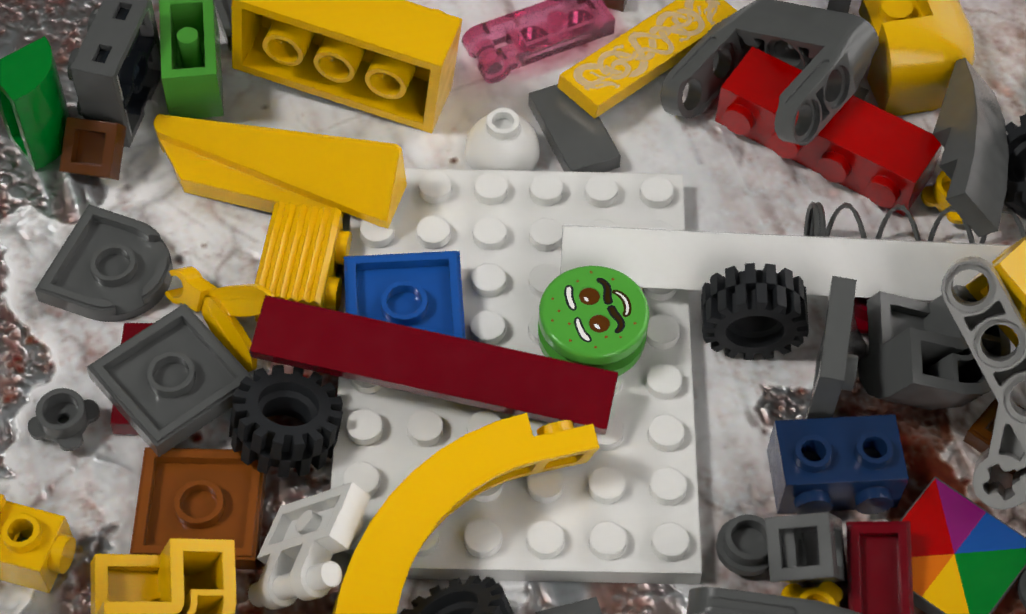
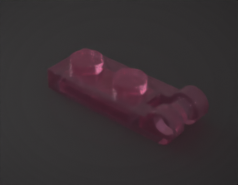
M546 0L475 25L465 32L461 41L469 56L479 60L477 68L484 80L488 83H496L506 78L511 70L614 34L615 18L602 0ZM503 42L507 43L506 46L497 49L495 48V45L501 44Z

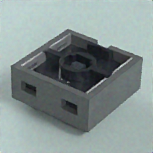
M103 0L100 8L93 9L90 14L87 34L81 47L75 48L70 55L67 69L68 78L73 81L78 97V114L83 116V119L112 122L127 126L124 147L129 148L145 115L144 107L147 100L152 99L161 79L160 39L152 0Z

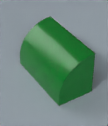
M45 36L0 59L1 116L8 137L35 171L50 164L61 155L67 117H70L52 49Z

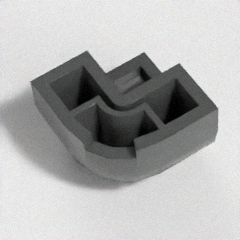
M954 286L955 293L961 299L969 302L977 301L965 286ZM879 291L867 300L869 354L858 360L857 366L860 382L867 394L880 400L927 410L963 407L991 391L987 380L944 302L943 295L928 303ZM998 325L991 326L984 331L982 341L988 352L999 356L1011 353L1010 339Z

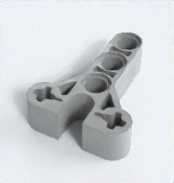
M969 256L959 259L950 266L942 279L941 292L944 302L998 401L990 447L980 454L975 464L972 483L974 491L982 503L994 509L1005 510L1026 502V409L1017 406L1011 396L1014 386L1019 382L1026 381V324L993 265L981 257ZM967 269L983 273L989 283L987 295L975 302L961 299L955 293L953 286L954 278L958 273ZM994 325H1006L1017 334L1019 344L1010 354L1004 356L994 355L988 352L983 345L982 335L984 331ZM999 464L1004 472L1016 470L1013 474L1011 488L1005 489L999 481L989 484L988 480L991 477L992 465Z

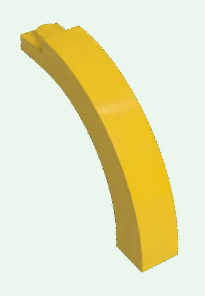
M523 413L495 421L467 433L437 451L407 476L389 495L370 521L349 561L336 595L332 614H397L402 588L418 551L427 538L449 515L477 495L504 482L532 474L587 463L600 448L594 425L589 424L574 428L571 420L557 421L536 430L537 436H533L528 414Z

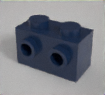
M895 414L777 420L774 422L767 447V455L777 514L796 513L800 515L857 510L859 513L870 515L885 512L890 508H897L909 477Z

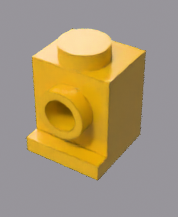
M0 494V580L50 593L58 573L64 574L69 569L76 550V540L72 535L66 517L6 501L5 496Z

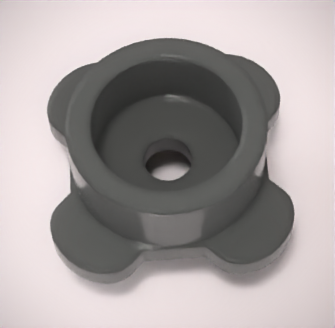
M58 388L51 390L38 401L36 417L29 420L28 431L31 437L36 440L47 438L59 443L62 450L73 451L83 444L82 435L89 423L95 422L99 418L100 410L98 404L91 399L83 401L80 394L71 389ZM63 417H69L66 423L58 422Z

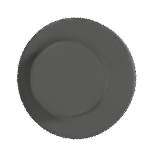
M740 515L729 520L721 527L717 536L716 552L720 561L727 569L742 576H756L769 570L764 519L755 515Z

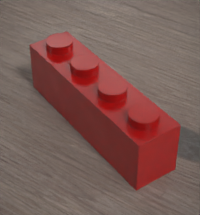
M752 46L721 86L715 122L727 127L735 134L743 135L773 150L783 158L791 159L821 174L828 181L839 183L869 198L878 206L891 209L895 205L900 204L904 205L909 211L934 173L943 147L932 133L852 95L809 144L801 146L782 141L775 132L774 124L776 111L779 106V96L802 70ZM799 111L796 116L795 125L798 120ZM902 210L895 211L903 216L906 215V213Z

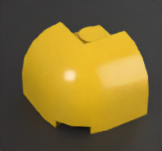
M861 0L859 15L873 26L879 37V46L872 58L867 76L878 107L895 116L933 111L941 108L956 61L966 58L973 66L975 60L973 30L960 1Z
M170 538L160 555L94 554L91 560V614H235L237 597L234 540Z

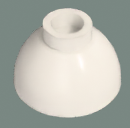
M509 108L494 109L488 115L478 120L470 130L465 144V157L473 170L531 171L536 166L540 156L539 140L533 127L528 121Z

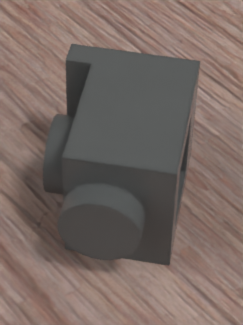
M829 512L765 518L770 582H788L799 585L847 582L841 518Z

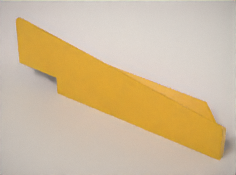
M157 114L154 119L153 125L160 148L163 153H166L185 193L272 213L274 203L278 201L284 204L292 202L296 206L301 203L307 207L315 205L318 208L326 206L330 210L336 207L342 211V219L345 213L377 226L389 228L407 186L402 148L394 143Z

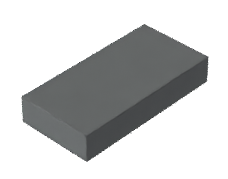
M558 84L529 93L528 105L563 171L607 172L620 167L621 155L600 117L594 119L557 87Z

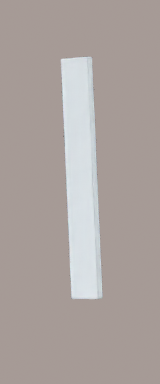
M562 225L560 274L582 266H602L627 275L641 288L702 290L704 283H710V277L715 273L725 277V268L735 266L738 272L745 271V264L755 263V270H763L765 263L776 265V273L787 268L793 271V278L800 276L804 282V287L806 286L807 295L829 296L832 276L857 280L855 297L871 298L879 291L915 300L933 301L942 295V279L950 266L956 261L971 256L981 257L993 264L992 261L1011 245ZM972 269L961 271L955 276L953 286L967 285L980 272Z

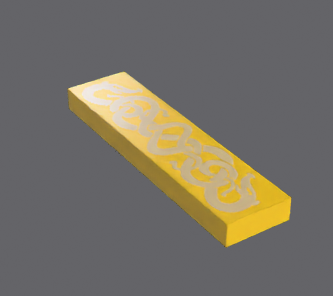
M675 0L561 73L557 87L596 119L675 66L715 24L737 12V10L725 0Z

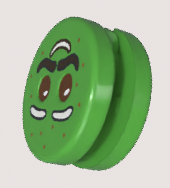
M582 266L560 274L547 286L540 300L538 341L542 353L550 358L619 372L618 376L624 374L637 363L645 347L649 323L647 299L641 288L631 278L608 267Z

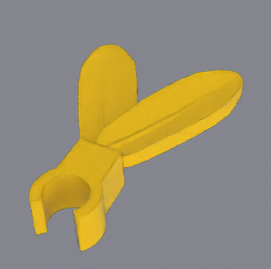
M192 266L170 270V275L177 276L181 280L183 287L164 292L166 297L172 303H185L195 312L201 311L211 332L248 372L256 370L257 359L252 358L250 354L252 342L236 317L260 315L265 295L274 297V294L262 285L256 284L231 285L217 288L202 278L200 272Z

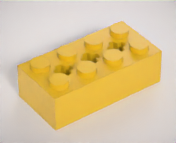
M231 0L233 69L431 134L433 133L453 84L462 26L461 18L406 0Z

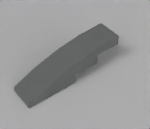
M962 58L955 63L933 135L944 147L939 166L951 179L946 200L975 234L981 237L996 232L999 229L1007 191L1009 149L1005 120L995 93L967 59Z

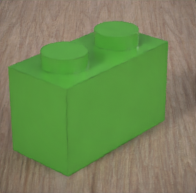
M159 0L161 80L169 115L195 119L224 116L220 33L214 0Z

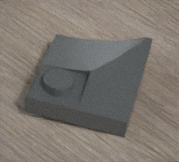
M832 276L825 330L816 359L812 397L805 419L833 418L841 390L852 391L858 360L865 356L867 344L858 329L854 315L857 280Z

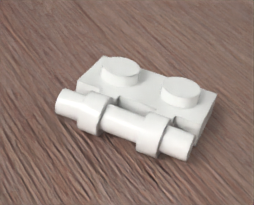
M353 482L280 506L257 556V559L264 563L265 567L258 582L252 584L248 590L250 602L256 607L265 606L271 610L281 609L292 605L297 598L303 601L321 598L327 595L331 588L338 586L342 581V570L336 562L330 560L333 554L348 550L359 538L363 529V521L361 519L371 495Z

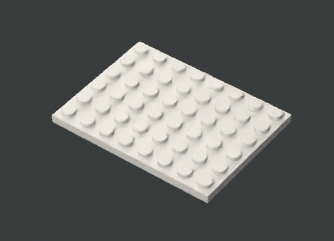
M405 168L407 186L389 228L377 226L351 215L349 231L352 232V241L348 256L460 251L466 339L544 356L538 341L539 305L547 286L560 275L562 225L685 230L683 174ZM641 288L649 306V323L645 347L637 363L617 378L605 435L596 433L600 448L589 461L504 482L464 503L449 515L427 538L418 551L406 579L453 580L460 578V580H467L469 576H479L481 580L490 577L495 581L700 584L702 561L688 290ZM344 298V313H346V309H345V298ZM339 377L337 397L341 396L343 415L337 443L333 449L330 489L353 482L371 495L361 519L363 521V529L359 538L348 550L333 554L330 560L340 566L342 578L370 521L389 495L413 470L437 451L465 434L515 415ZM529 419L533 436H537L536 430L550 424Z

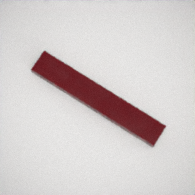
M267 295L264 297L250 348L251 357L515 416L527 413L529 419L547 423L571 420L574 428L593 424L595 432L605 435L619 373Z

